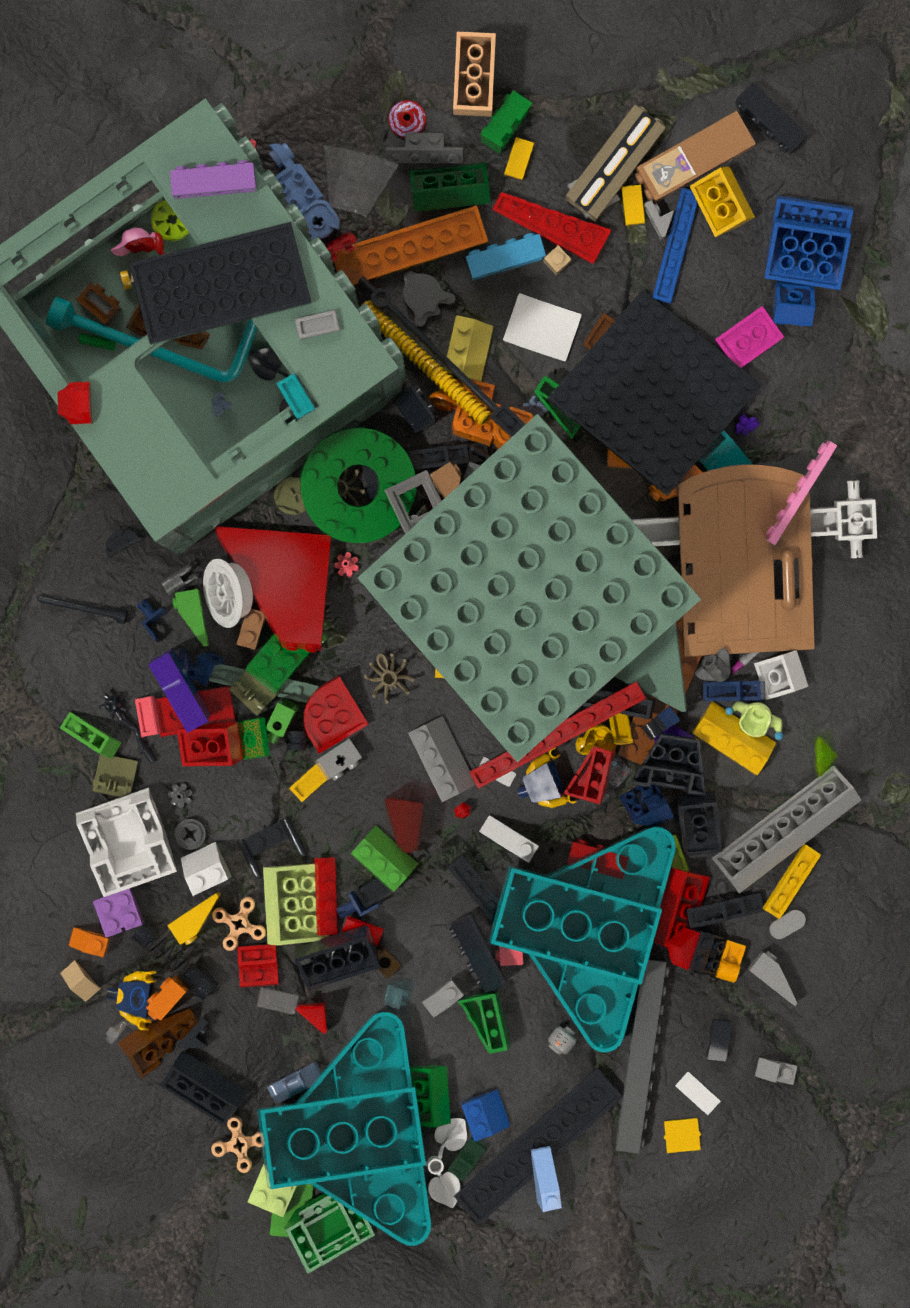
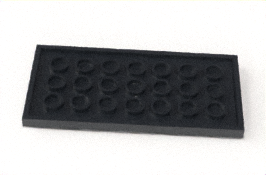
M291 222L129 263L150 345L312 304Z

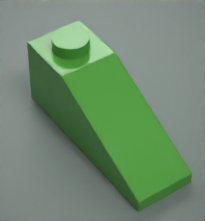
M195 589L175 593L176 597L173 598L174 609H178L179 614L204 647L209 646L200 590Z
M71 712L68 713L60 729L86 746L110 759L114 757L121 745L120 741Z

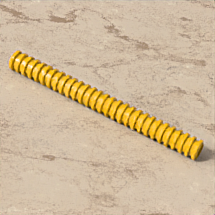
M371 300L365 302L379 321L380 332L384 334L385 338L390 337L398 349L407 358L410 357V361H414V364L418 365L420 370L423 369L422 372L427 373V377H431V380L435 381L436 385H440L439 388L444 389V392L448 393V396L452 397L453 401H457L456 404L461 405V408L465 409V412L469 413L470 417H474V420L478 421L479 425L489 420L491 411H487V408L483 407L482 403H478V399H474V396L470 395L469 391H465L466 388L461 387V384L457 383V380L453 379L452 375H448L449 372L444 371V368L440 367V364L436 363L435 359H432L430 355L427 356V352L423 351V348L419 347L413 339L410 340V336H406V333L402 332V329L398 328L397 324H393L394 321L389 320V317L385 316L381 309L376 308Z

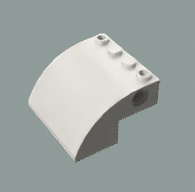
M149 788L76 813V823L89 852L90 866L103 897L177 872L170 844Z

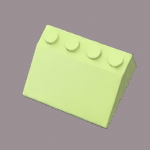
M315 864L263 867L267 943L270 945H286L314 942L329 937V935H317Z

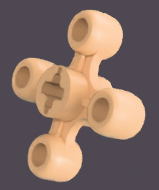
M245 897L241 900L240 911L236 915H230L221 907L216 908L212 913V918L215 922H223L230 927V934L223 940V947L228 951H233L237 948L238 936L241 933H249L255 940H261L266 935V929L262 925H252L248 921V914L256 905L251 897ZM246 901L251 903L250 908L245 907L244 903ZM217 912H221L223 918H218ZM241 919L244 927L236 928L237 924L234 921ZM256 929L261 930L262 934L260 936L255 934ZM232 940L234 945L229 946L227 941Z
M236 1115L232 1116L227 1122L228 1129L232 1132V1139L228 1142H215L211 1147V1152L216 1157H221L227 1152H234L238 1157L237 1169L242 1173H247L252 1167V1161L247 1156V1150L252 1146L262 1147L261 1142L257 1140V1137L261 1136L260 1131L251 1137L245 1136L241 1131L243 1121ZM232 1121H237L238 1126H233ZM238 1140H240L241 1143H244L242 1146V1150L238 1145L235 1146ZM217 1146L222 1148L221 1152L216 1150ZM245 1162L248 1166L242 1167L241 1163Z

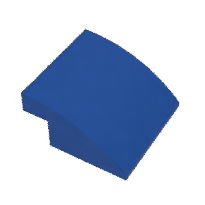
M777 195L764 278L840 290L851 239L850 226L854 211L853 207Z

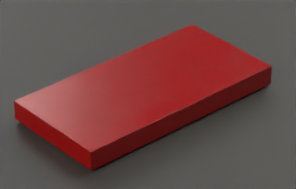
M230 686L198 691L211 713L208 722L203 725L236 722L231 691L229 690ZM168 698L155 699L161 730L160 737L177 734V729L184 728Z

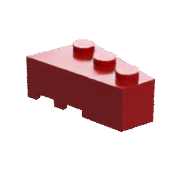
M598 739L563 794L600 804L606 794L617 744Z

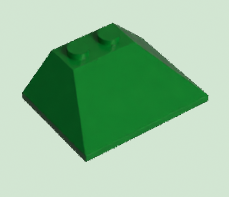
M325 1193L297 1208L284 1227L307 1273L314 1271L375 1236L367 1220Z

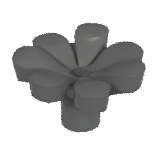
M182 783L180 787L177 784L172 785L174 791L168 792V797L172 798L170 801L172 805L178 803L179 808H184V803L190 804L192 802L189 796L193 794V791L191 789L186 790L187 784Z

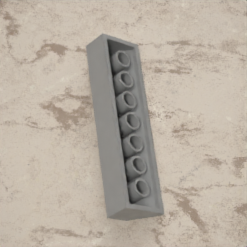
M833 765L712 859L738 893H741L860 802L861 799L854 787Z

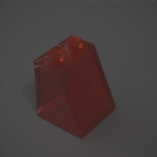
M386 797L385 805L397 846L402 848V852L413 853V850L418 849L424 802Z

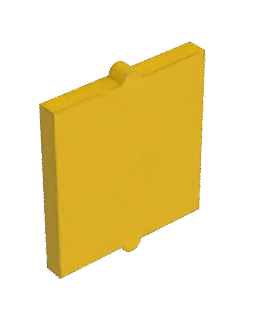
M698 1118L664 1121V1139H666L667 1153L701 1150L699 1138L701 1133L698 1128Z

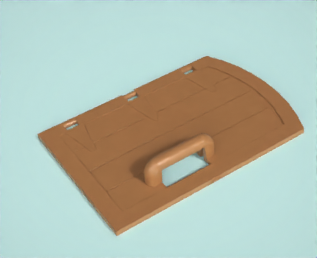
M734 465L709 470L678 483L681 577L702 599L683 615L684 656L717 655L716 653L722 647L729 654L814 649L810 490L776 545L765 540L767 538V530L771 525H775L777 514L781 509H785L788 504L786 502L787 498L792 492L795 493L798 488L797 482L802 476L805 477V475L774 466ZM684 503L690 504V515L684 516ZM798 558L799 598H795L794 559ZM780 559L782 561L784 599H775L773 560ZM686 563H692L693 574L686 575ZM688 622L694 623L695 633L688 634Z

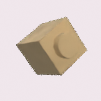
M558 245L544 258L543 262L557 276L570 264L571 259Z

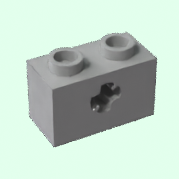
M347 739L315 762L327 780L333 778L335 781L344 775L342 772L348 767L351 770L359 765L358 760L362 757L350 739ZM339 758H342L344 760L342 761L343 766H341V764H336V761Z

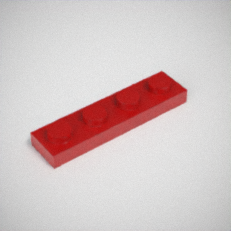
M335 857L315 858L317 935L337 934Z

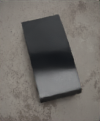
M713 1018L709 1032L710 1041L706 1052L708 1060L726 1062L732 1021Z

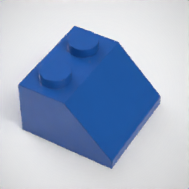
M776 282L773 322L782 325L812 326L815 312L814 286Z
M498 1089L461 1102L474 1142L492 1136L510 1126Z

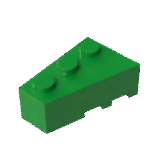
M498 990L463 997L458 1000L489 1054L506 1051L511 1047Z

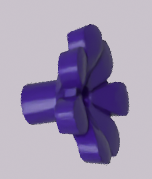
M741 414L738 417L740 423L736 424L735 432L736 434L741 433L742 436H746L748 430L752 432L755 430V427L759 426V422L755 417L748 419L745 414Z

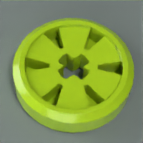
M166 200L159 202L151 215V224L155 233H160L164 240L171 242L187 237L189 232L179 218L175 220L177 223L174 225L167 222L169 216H177Z

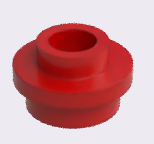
M463 802L454 809L455 817L457 819L460 817L461 819L466 818L471 814L472 806Z

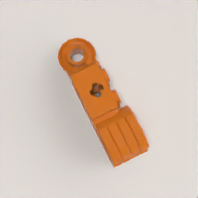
M439 388L438 391H435L428 397V400L437 409L443 411H450L452 409L456 411L452 424L453 435L487 446L493 443L498 449L510 439L491 418L486 423L479 425L478 421L474 420V417H470L469 413H466L465 409L461 408V405L456 404L457 401H453L452 397H449L448 393L444 392V389ZM474 396V399H478V403H482L483 407L487 408V411H491L478 397ZM510 407L525 424L534 417L529 412Z

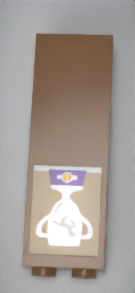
M735 111L638 166L635 177L639 184L643 183L646 188L644 192L648 200H652L655 204L751 150L756 143L739 113Z

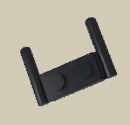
M289 817L238 842L256 879H260L262 874L253 856L288 838H291L300 856L306 855V850Z

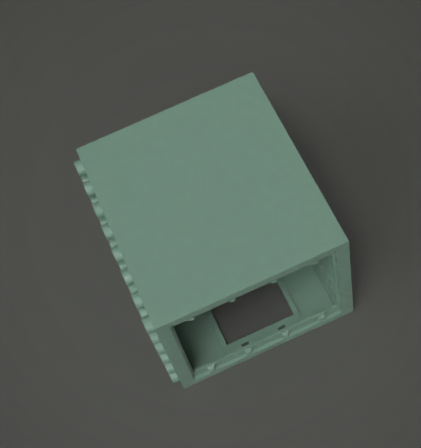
M206 98L0 245V326L57 405V392L67 387L68 383L90 382L92 424L72 425L153 540L179 555L215 530L216 526L222 525L278 485L279 482L303 467L310 451L324 437L335 431L359 427L403 394L402 383L407 381L403 355L390 337L382 342L381 328L378 325L380 324L366 303L359 307L354 286L342 270L335 273V268L332 265L333 261L330 258L332 257L318 236L313 240L311 239L310 229L306 225L307 221L296 205L292 203L287 206L288 202L285 199L286 196L283 193L284 189L270 169L265 172L261 166L262 162L258 158L260 157L258 152L246 136L240 137L238 134L239 130L235 126L236 122L226 107L220 103L212 108ZM248 160L255 166L257 192L174 199L172 196L170 171L175 170V167L187 166V169L196 168V165L200 164L214 167L217 163L221 162L235 165L238 161ZM151 180L158 188V193L141 205H135L133 211L95 238L86 240L84 246L49 271L37 275L36 280L21 291L17 292L8 283ZM125 181L129 183L121 187L119 191L116 188ZM163 200L168 202L177 215L176 217L169 216L167 222L174 225L177 223L175 220L179 218L189 232L187 237L179 241L171 242L163 239L165 254L288 222L292 224L312 304L251 319L256 325L257 331L243 369L239 376L232 381L218 382L149 354L161 347L220 371H227L232 366L248 320L207 330L206 332L210 334V337L202 350L180 345L177 341L173 340L150 345L148 335L144 337L126 328L138 302L135 285L132 283L131 289L124 290L119 272L126 270L131 282L132 272L129 263L159 256V254L154 250L152 252H130L124 256H117L111 252V249L122 242L123 232L133 227L142 228L148 233H155L151 224V215L155 206ZM75 218L76 221L68 225L67 228L64 226L67 222ZM22 255L24 259L19 260L13 265L12 262ZM90 282L93 285L98 283L105 289V295L108 297L112 295L120 301L119 306L122 308L108 327L140 340L131 347L116 342L114 351L89 346L88 344H80L78 342L80 333H85L89 336H102L73 325L61 331L47 326V315L55 297L70 301L76 315L105 325L75 300ZM94 291L87 297L106 314L112 309V306ZM332 310L336 311L340 331L299 340L295 319ZM272 348L282 361V366L279 370L288 375L295 373L316 410L299 420L295 419L287 424L285 421L292 417L294 413L290 406L279 412V406L284 396L276 384L286 377L276 372L273 380L266 381L259 378L250 365V352ZM216 392L223 393L224 400L232 403L231 409H224L220 417H214L212 411L215 405L211 401L212 398H216Z

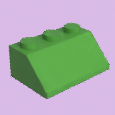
M376 825L350 853L392 892H395L418 865L411 856Z

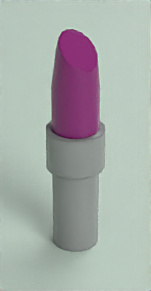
M760 652L743 655L730 668V674L732 675L743 666H746Z

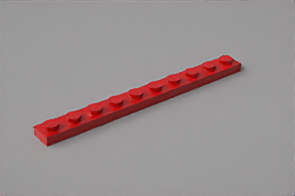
M637 681L566 719L520 761L516 762L507 751L470 771V774L479 789L645 700L646 696Z

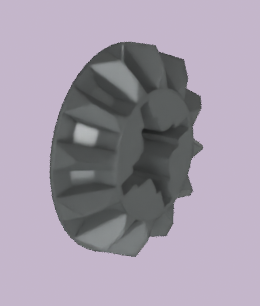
M186 819L179 823L175 830L177 843L185 849H196L205 841L206 831L203 824L198 820ZM186 828L190 831L197 829L194 834L195 840L191 837L184 840L188 834Z

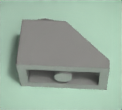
M451 978L422 1001V1003L431 1015L435 1017L464 996V993Z

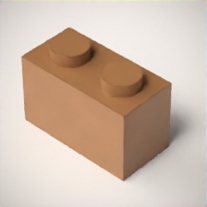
M251 609L249 614L244 617L237 645L257 650L266 621L261 611Z

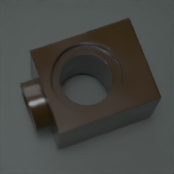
M386 948L383 951L379 949L377 951L379 962L383 957H387L391 961L390 966L383 967L380 964L378 969L389 979L401 967L402 963Z

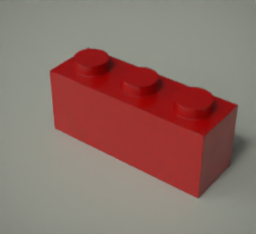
M577 839V842H572L567 864L584 858L605 846L596 844L595 847L588 846L589 842ZM608 852L597 857L595 867L598 868V871L594 872L623 880L625 873L618 868L615 853ZM619 855V864L623 870H626L629 857ZM592 860L584 863L580 868L590 870Z

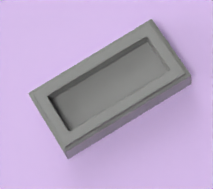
M335 310L295 319L299 340L340 331Z

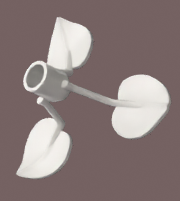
M452 1118L451 1124L436 1128L435 1140L442 1144L439 1155L432 1156L428 1161H425L429 1171L432 1174L438 1175V1177L431 1179L428 1191L430 1196L435 1201L450 1208H453L457 1202L454 1195L460 1190V1183L453 1172L448 1171L441 1175L444 1168L441 1158L444 1147L450 1151H457L465 1145L467 1140L465 1120L461 1118Z

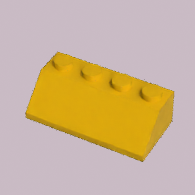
M711 701L691 733L758 776L769 759L776 742L765 735L761 737L747 735L740 728L739 718L733 714L727 715L724 708Z

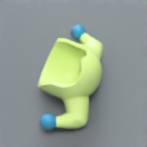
M736 701L731 707L725 709L727 715H731L734 711L742 714L739 725L747 735L761 737L768 731L769 727H772L776 731L775 738L777 740L783 738L782 719L772 715L771 710L765 704L759 702L750 704L745 701Z

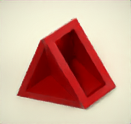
M326 1002L298 1004L295 1010L325 1034L328 1030Z

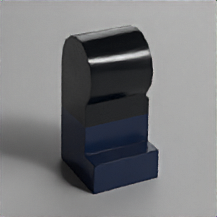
M668 706L645 724L642 730L652 740L679 722L680 719L672 708Z

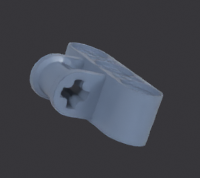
M314 1062L267 1086V1089L274 1103L278 1104L308 1089L322 1072L317 1062Z

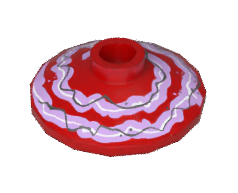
M411 100L400 101L390 110L388 116L389 126L397 136L405 138V133H421L426 124V114L417 102ZM405 115H409L411 119L409 121H405L403 117Z

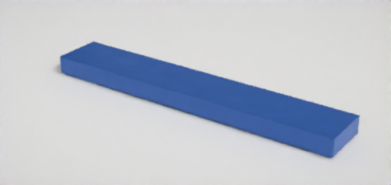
M681 188L653 293L655 300L671 304L698 203L692 190Z

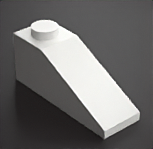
M490 815L479 831L527 862H530L539 847L536 843Z

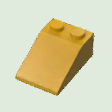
M220 891L168 925L180 945L184 942L188 945L198 938L196 934L200 932L221 895Z

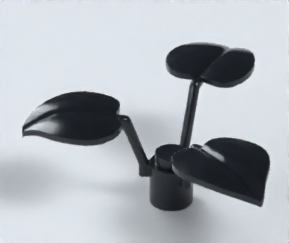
M272 348L250 352V365L259 378L266 381L273 380L276 372L286 378L290 376L279 370L282 366V361ZM285 398L280 403L279 412L289 407ZM293 415L285 422L289 424L297 418Z

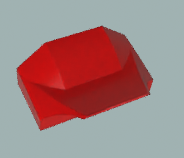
M90 382L68 383L67 387L57 392L58 414L65 417L71 425L92 424Z

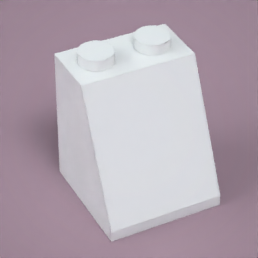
M216 842L181 858L184 877L193 896L232 877Z

